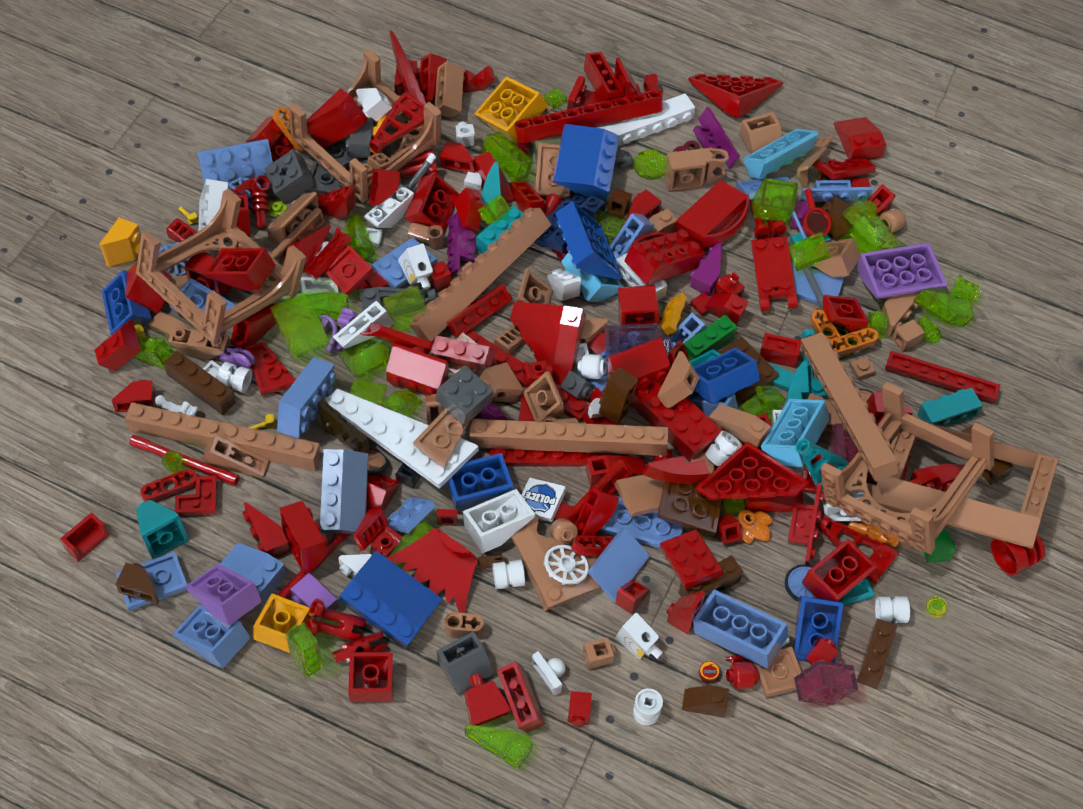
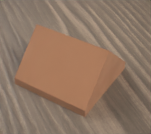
M526 269L517 302L549 304L553 289L532 271Z
M546 371L523 392L535 422H541L547 416L555 419L564 416L563 402L550 371Z

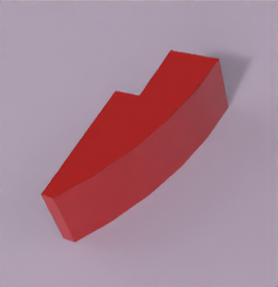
M489 151L474 157L475 169L481 176L483 185L491 167L496 162ZM499 167L501 199L495 202L500 207L514 201V196Z
M684 456L649 462L642 471L644 476L677 484L700 483L710 474L704 459L687 463Z

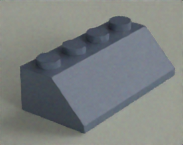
M324 449L320 530L322 532L355 533L364 519L367 502L368 453L344 449Z

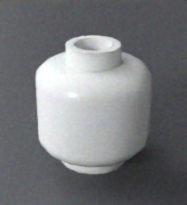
M585 354L582 360L578 362V371L581 372L583 378L600 379L606 374L607 361L601 355Z

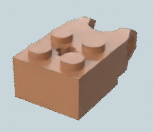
M704 148L667 153L664 177L668 191L702 188L703 184H710L724 178L726 172L722 165L729 161L727 151ZM722 154L725 158L722 160L715 159V156ZM720 170L722 174L715 175L713 171Z

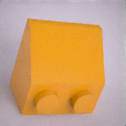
M120 217L116 220L99 243L106 266L112 267L133 261L138 257L141 241L138 224Z
M271 594L253 626L254 640L292 654L302 636L309 607Z

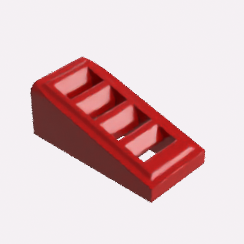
M657 74L645 75L643 83L645 92L658 90Z
M178 218L166 228L167 236L175 242H182L198 233Z
M369 509L353 534L360 551H364L388 526L389 522L382 509Z

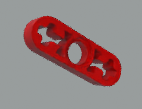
M186 469L145 484L140 491L144 502L149 500L158 502L196 487L197 474L194 470ZM186 477H190L191 481L187 482ZM167 483L175 484L171 490L164 489V486ZM148 491H152L153 495L149 496Z
M579 535L574 539L571 548L573 552L580 556H600L614 537Z

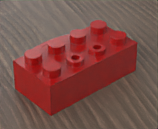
M720 180L676 220V231H687L689 237L694 242L699 243L700 248L705 251L711 245L729 239L740 230L748 215L749 195Z
M685 230L673 233L651 232L641 235L634 240L624 261L646 285L697 269L705 252L700 248L699 243L694 242L689 237V233Z

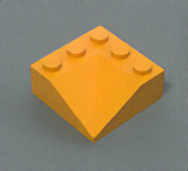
M506 76L474 115L501 136L516 144L514 124L520 120L540 116L548 107V104L541 93Z

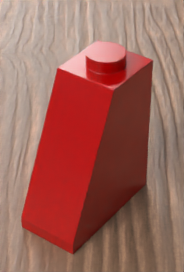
M272 303L236 324L233 328L230 344L245 350L246 346L256 344L277 323L280 307Z

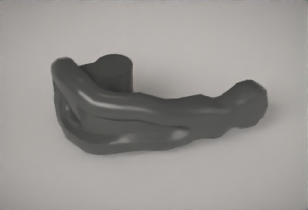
M620 150L616 153L615 163H618L621 169L626 168L628 165H634L633 158L628 151Z

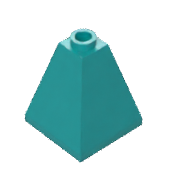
M152 500L142 502L136 507L140 534L152 560L167 554L189 541L180 517L176 512Z

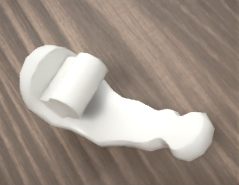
M158 395L155 398V403L162 406L165 410L195 416L198 411L197 406H191L185 401L182 405H176L166 401L162 395Z

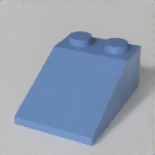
M237 543L220 563V565L255 583L261 599V606L287 575L284 563L268 553Z
M201 604L172 634L205 660L221 668H224L251 638L240 621L237 620L228 626L216 619Z

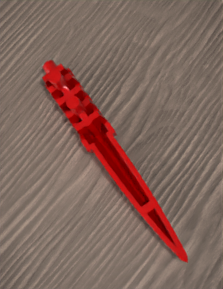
M389 30L404 90L425 105L426 102L413 68L394 32Z

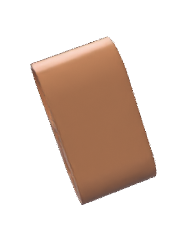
M451 612L444 618V631L447 636L459 639L474 631L479 639L484 632V621L477 614ZM457 623L458 626L450 627L449 624Z

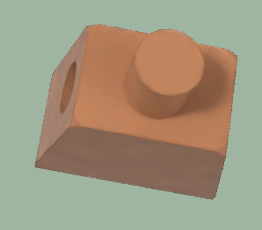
M508 363L488 367L480 376V379L494 390L492 401L516 402L524 390Z

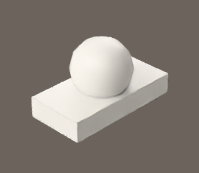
M539 651L532 655L533 667L553 695H558L562 691V683L558 678L565 672L564 662L558 658H552L546 662Z

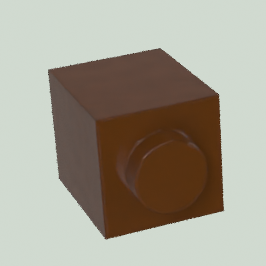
M616 188L610 196L607 213L623 218L630 208L633 194Z

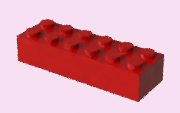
M658 381L646 388L635 390L631 406L653 427H668V442L689 462H691V459L694 460L706 452L711 444H716L715 439L723 430L690 399L685 397L670 408L664 406L657 396L664 381Z

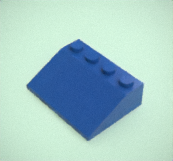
M565 124L553 183L586 197L593 195L602 200L610 191L620 135L602 128Z
M574 201L555 213L558 219L556 222L563 232L561 235L565 242H567L568 246L566 248L570 255H572L573 259L571 261L575 268H580L587 274L621 279L622 275L602 226Z
M377 551L373 553L339 596L341 603L382 631L404 649L409 646L442 600L441 597Z

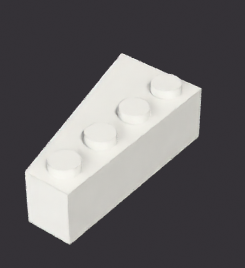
M206 179L199 200L198 232L213 219L220 209L223 191L227 190L228 182ZM211 250L205 252L210 254L214 260L220 251Z

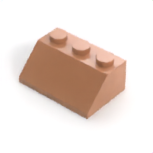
M317 193L303 194L297 200H294L291 206L286 211H283L275 222L269 225L267 229L269 241L279 245L316 207L319 208Z

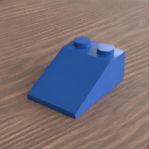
M800 595L793 648L796 659L809 661L805 658V655L819 637L823 640L827 637L838 645L844 603ZM836 656L831 661L830 665H835Z

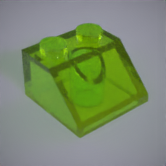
M764 178L752 200L754 218L788 222L794 212L798 183Z
M375 338L356 344L338 354L351 374L361 379L369 377L371 372L376 369L381 370L387 367L390 358L384 342Z

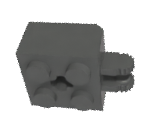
M293 149L265 168L270 181V187L265 191L268 194L267 199L277 196L284 202H290L314 185L305 159Z

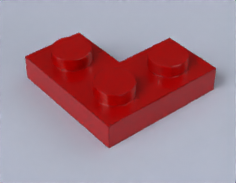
M216 475L197 476L195 494L175 495V512L179 516L216 514L217 477Z

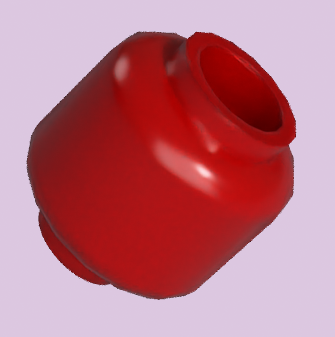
M734 662L731 664L730 669L726 671V680L730 682L734 689H752L758 683L759 672L757 667H754L751 662Z

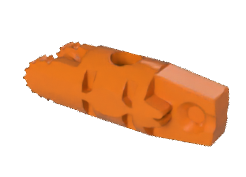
M854 520L848 525V528L863 535H868L869 538L878 540L880 543L884 542L892 547H897L899 543L895 536L889 533L885 534L879 528L871 524H865L863 521Z

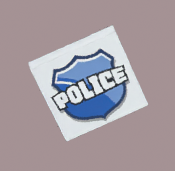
M529 478L521 496L533 510L535 516L539 517L540 520L553 522L566 493V486Z

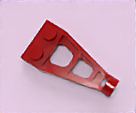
M405 92L394 102L392 109L388 112L374 138L369 142L371 150L379 153L387 145L424 124V104ZM399 112H403L412 118V121L402 125L395 118ZM390 124L398 129L393 135L385 132V129Z
M826 514L816 527L823 532L836 548L842 544L838 540L840 533L853 537L854 541L852 543L855 545L864 544L871 547L873 553L869 559L877 566V569L868 575L867 578L875 584L899 553L886 543H880L878 540L869 538L868 535L858 533L848 528V526L834 521Z

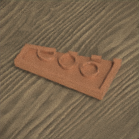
M444 409L416 438L413 445L442 468H445L469 422L466 425L461 424L452 414Z

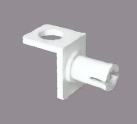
M460 122L455 126L456 142L462 143L465 147L474 146L475 132L473 124Z

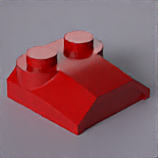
M823 296V310L830 322L844 325L845 329L851 333L861 330L862 327H866L869 323L857 298Z

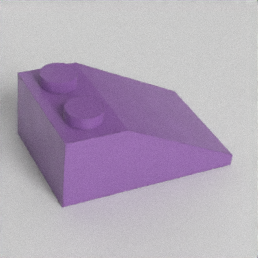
M216 564L185 586L186 590L216 619L228 626L235 623L240 617L261 603L253 581L220 564Z

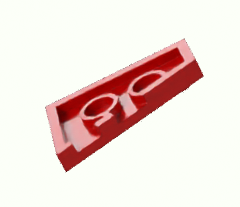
M265 342L246 346V350L252 353L255 358V363L251 366L261 396L291 387L296 379L279 362L277 356Z

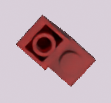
M487 65L477 75L466 70L464 72L463 93L485 90L496 80L493 68Z

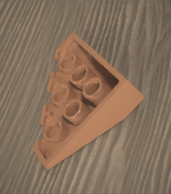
M532 529L512 536L544 612L601 588L589 574L577 585H562L561 582L553 577H549V573L543 564L545 555L549 549L557 545H564V542L539 535L537 531ZM564 548L565 555L570 556L573 551ZM554 550L553 553L561 558L560 550ZM575 554L573 557L575 562L583 560L578 554ZM549 555L548 561L557 562ZM585 556L589 569L598 558ZM585 564L575 566L576 568L585 571ZM550 566L552 571L558 569V567ZM561 571L556 575L562 578L563 572ZM573 571L577 578H580L582 576L581 574ZM567 573L566 579L573 580L569 573Z

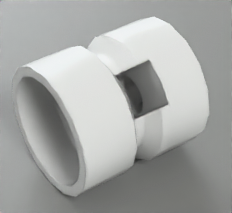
M224 362L219 370L217 379L227 387H232L235 391L245 393L252 380V370L241 366L237 368L235 364Z
M721 431L715 439L716 444H711L705 455L712 463L720 466L740 449L742 444L732 434Z
M522 560L510 561L508 565L505 562L493 563L496 590L507 588L509 584L513 587L525 586Z
M895 596L893 600L890 597H877L875 600L876 620L879 618L890 623L892 620L895 623H908L910 605L907 596Z
M647 688L637 694L633 715L638 723L649 726L658 721L663 706V699L658 691Z

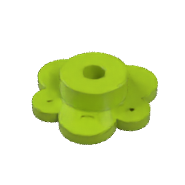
M271 201L268 204L270 208L268 213L271 217L280 216L283 211L287 210V206L282 201Z

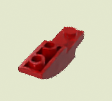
M941 464L925 467L914 471L908 482L929 488L935 487L936 490L947 491L965 465Z

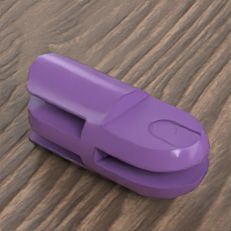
M228 345L224 353L219 355L221 362H229L237 365V367L250 368L255 363L252 353Z

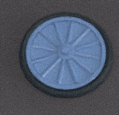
M806 564L797 565L786 574L785 588L794 600L799 602L800 595L819 598L801 583L807 572L814 566Z

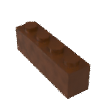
M178 350L163 362L166 373L170 378L222 416L236 403L233 390Z

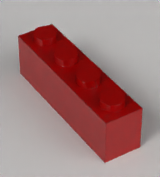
M586 53L584 72L600 101L623 97L624 90L603 53Z

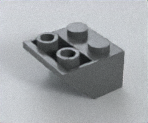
M474 631L437 650V661L457 695L472 687L469 681L470 676L480 673L483 681L494 676V671L485 649Z

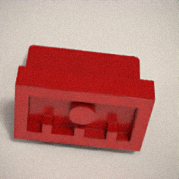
M578 76L568 98L567 110L601 102L596 92L587 90L585 77Z

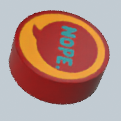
M705 661L700 665L699 677L705 683H714L719 678L720 668L713 661Z

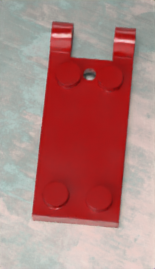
M787 236L751 240L760 311H770L769 300L787 298L788 309L798 308Z

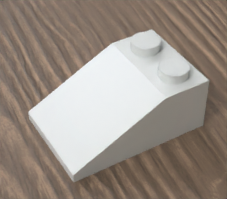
M517 489L463 511L465 529L482 553L501 546L535 517V513Z

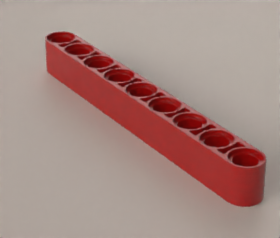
M651 90L520 120L514 124L516 140L519 143H528L562 135L565 124L598 127L659 113L664 110L663 92L661 90Z

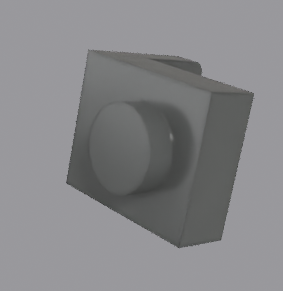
M569 371L560 387L576 398L586 401L591 396L595 385L575 372Z

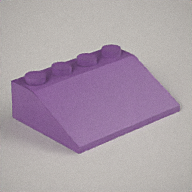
M930 243L861 253L858 260L857 270L861 280L877 299L946 288L948 286Z

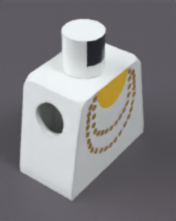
M424 244L407 248L398 261L409 284L418 283L421 291L430 288L428 277L433 273Z
M637 613L622 626L615 637L619 643L639 659L647 654L653 661H656L663 654L655 645L659 636Z

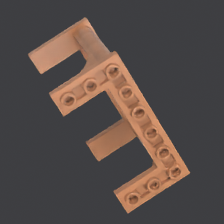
M369 49L363 52L364 65L358 78L346 92L352 96L361 108L363 106L357 100L359 97L356 90L377 88L388 98L392 107L394 102L401 96L396 95L390 86L385 85L381 81L380 57ZM430 102L424 105V124L415 129L419 134H406L403 136L400 147L389 157L393 164L385 170L398 171L429 146L433 145L436 148L441 144V111L437 106ZM295 103L288 106L292 139L345 187L353 185L356 197L362 203L366 202L372 181L368 182L367 168L356 158H353L349 161V173L312 139L313 137L307 131L306 113ZM399 112L396 117L402 125L405 122L412 121V118L403 112Z
M229 188L223 191L220 209L213 219L198 233L175 246L159 253L161 242L148 230L141 234L136 269L138 276L212 344L219 341L221 333L286 295H289L291 298L296 296L306 256L295 246L289 247L284 266L273 259L276 265L268 276L273 282L264 281L258 291H255L250 297L226 310L227 302L213 290L207 295L203 312L162 274L164 271L198 253L211 250L221 251L222 248H260L257 243L236 226L241 199ZM226 239L231 246H225L223 241Z
M886 382L882 387L885 417L878 425L883 431L884 440L888 439L890 441L898 429L901 428L968 460V462L943 497L932 507L923 511L914 507L911 513H899L884 508L870 495L867 488L869 470L858 452L853 460L842 470L827 463H824L820 468L825 501L832 507L842 509L850 516L854 515L860 518L865 524H871L879 528L883 533H889L899 541L913 545L918 551H925L931 555L935 549V540L984 470L990 471L994 466V431L975 423L971 428L972 443L905 413L904 390ZM858 482H861L862 485H861V486H857V483H858ZM858 491L864 493V496L859 499L850 496Z

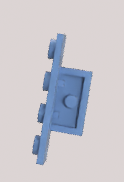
M850 180L815 181V188H811L814 202H827L835 196L844 202L867 201L873 192V187H851ZM808 188L802 189L800 201H807L804 190Z

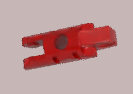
M380 631L342 644L341 649L332 652L334 661L339 662L346 659V662H350V652H380L387 649V645L384 643L373 647L369 645V642L384 637L383 632ZM357 647H362L361 650L356 651Z

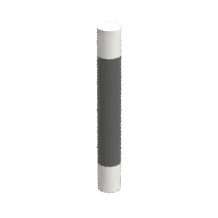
M431 153L406 186L407 189L410 191L414 189L437 158L434 154Z

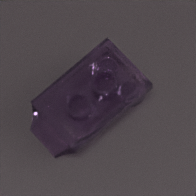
M661 324L605 325L606 361L608 362V357L659 337L662 338L667 356H669L671 337L663 331Z

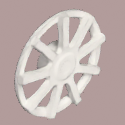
M557 545L549 549L543 564L550 578L553 577L561 582L562 585H577L586 578L589 566L585 556H581L583 560L575 562L573 558L576 554L575 552H572L570 556L564 553V548L572 550L571 546ZM559 549L561 558L555 555L553 551ZM549 555L557 562L548 561ZM585 564V571L580 570L575 566ZM550 566L558 567V569L552 571ZM562 571L563 577L561 578L556 574ZM573 571L581 574L582 576L580 578H577ZM567 573H569L573 580L566 579Z

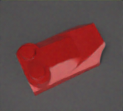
M370 323L369 328L360 333L363 336L381 337L392 345L396 343L425 354L430 352L433 342L374 323Z

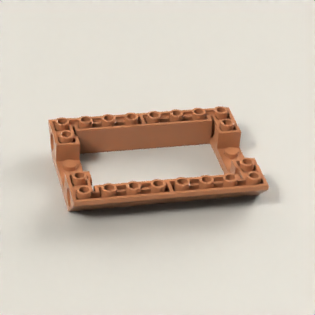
M931 424L972 443V436L969 433ZM901 428L895 433L891 443V452L897 454L900 462L897 465L898 474L879 480L873 499L883 507L904 513H911L914 507L923 511L936 504L946 492L902 480L905 465L910 452L914 450L917 436ZM994 440V458L1034 469L1021 512L965 498L946 525L1033 549L1059 457Z

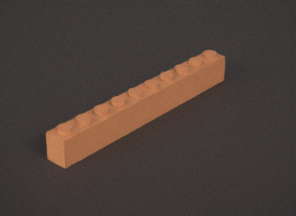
M540 208L526 209L520 219L512 222L511 228L502 232L496 242L488 245V250L478 255L472 265L464 268L463 273L459 277L454 278L448 288L440 291L438 297L425 306L426 309L413 317V321L409 326L418 338L431 342L436 335H439L448 326L447 321L472 303L552 225Z
M823 332L801 339L804 355L875 482L898 474L897 465L900 462L897 454L891 452L892 448L888 439L884 440L881 427L876 426L873 413L868 412L866 401L861 400L858 387L854 388L853 379L850 374H846L844 363L839 362L837 351L832 350L830 339L825 338Z
M131 403L125 417L129 431L201 447H207V444L217 435L268 459L270 462L316 471L321 457L320 445L317 442L146 405Z
M471 419L470 442L476 444L478 448L667 456L668 427Z

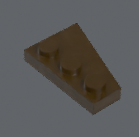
M321 399L318 402L323 430L328 434L334 435L340 442L348 444L354 451L368 453L370 451L368 438L353 424H346L341 414L337 410L331 411L327 407L328 402Z

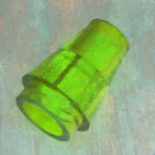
M924 316L918 320V324L925 332L923 336L925 341L935 343L941 338V330L928 317Z
M175 451L167 452L162 459V464L170 475L182 471L181 455Z

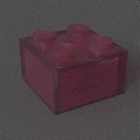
M819 660L813 666L802 670V673L794 677L800 702L834 705L858 690L853 665H845L843 662L830 663L827 660Z

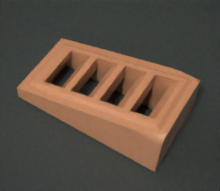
M512 325L494 340V344L511 355L524 340L520 335L521 332L517 330L518 327Z

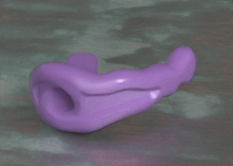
M342 308L341 316L338 318V323L341 324L340 330L357 317L353 310ZM336 342L334 349L337 351L342 350L343 347Z
M320 315L317 318V322L319 323L321 334H327L330 328L333 330L332 337L326 348V351L331 353L337 342L333 338L338 333L337 324L329 315Z

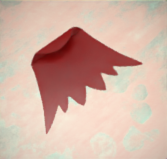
M433 528L408 547L386 557L392 563L406 562L402 568L403 571L417 568L414 579L420 583L430 580V590L436 595L443 589H446L445 597L447 603L454 597L459 613H466L469 588L478 558L443 531Z

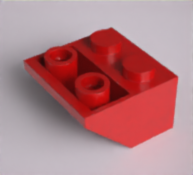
M273 116L266 118L245 141L247 143L268 139L273 162L284 156L294 147L275 123Z
M655 285L618 287L619 325L622 330L651 328L653 323L659 325V309Z

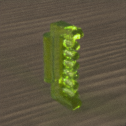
M758 385L755 388L756 394L766 404L773 402L783 403L786 400L771 385Z

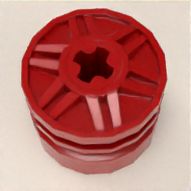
M1038 533L1033 549L993 538L990 542V550L995 562L1002 571L1011 576L1017 575L1026 570L1027 567L1035 565L1045 557V547Z

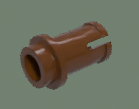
M482 554L481 557H478L479 569L484 571L486 568H492L493 563L504 562L502 559L503 555L484 556Z

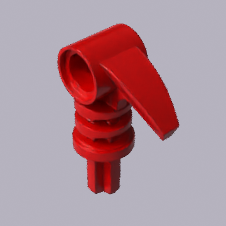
M265 175L250 178L234 190L236 193L249 190L252 194V205L254 206L251 208V211L256 215V227L259 229L267 227L266 213L270 211L269 206H267L268 194L265 193L270 187V181Z

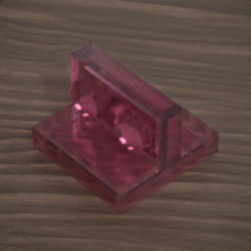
M835 423L830 440V451L850 463L858 453V450L848 432L843 430V423Z

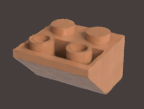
M773 112L742 120L739 135L750 154L783 136L781 125Z

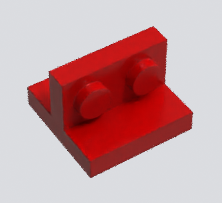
M349 245L324 272L349 296L355 289L370 288L364 280L374 269Z

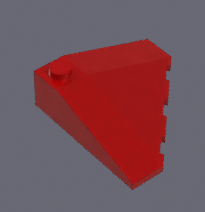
M697 74L688 78L689 82L718 107L736 118L752 111L783 85L782 81L772 77L753 79V76L740 75V78H730V75L717 74V77H706V74Z
M514 301L510 317L511 322L520 330L522 339L533 350V356L537 362L546 360V364L552 367L554 383L562 385L569 371L574 370L586 313L583 309L576 307Z
M746 442L697 485L695 490L709 500L727 498L747 499L748 497H790L800 494L810 482L757 447Z

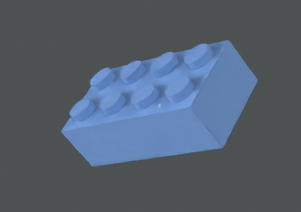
M313 357L279 401L278 432L297 439L300 438L303 432H307L309 424L317 418L319 412L318 402L321 399L325 400L335 391V388H333V382L336 378L334 364Z
M716 590L712 591L693 620L694 634L767 669L788 637L787 623Z

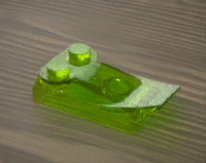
M856 202L843 212V215L877 251L906 245L887 230L885 224L876 214L877 209L873 202Z

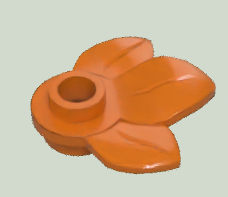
M743 510L739 513L737 520L740 521L742 540L749 545L754 538L765 542L770 540L768 525L773 522V519L768 514L762 511L754 513L751 510Z

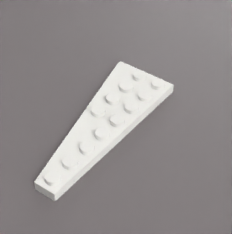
M336 389L325 399L328 402L327 407L332 411L337 410L344 420L353 424L359 431L439 489L479 451L476 444L460 438L445 468H442L413 445L416 438L429 425L339 389Z

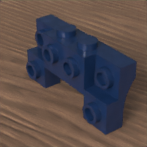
M579 193L571 200L565 199L547 216L552 225L535 240V244L540 247L552 248L563 254L565 252L564 245L567 242H565L561 235L563 232L556 222L558 219L555 213L574 201L589 216L596 220L597 211L599 209L602 211L606 210L605 201L593 195L587 198Z

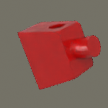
M480 673L469 677L472 689L465 691L464 696L471 729L510 713L511 709L494 681L484 684Z

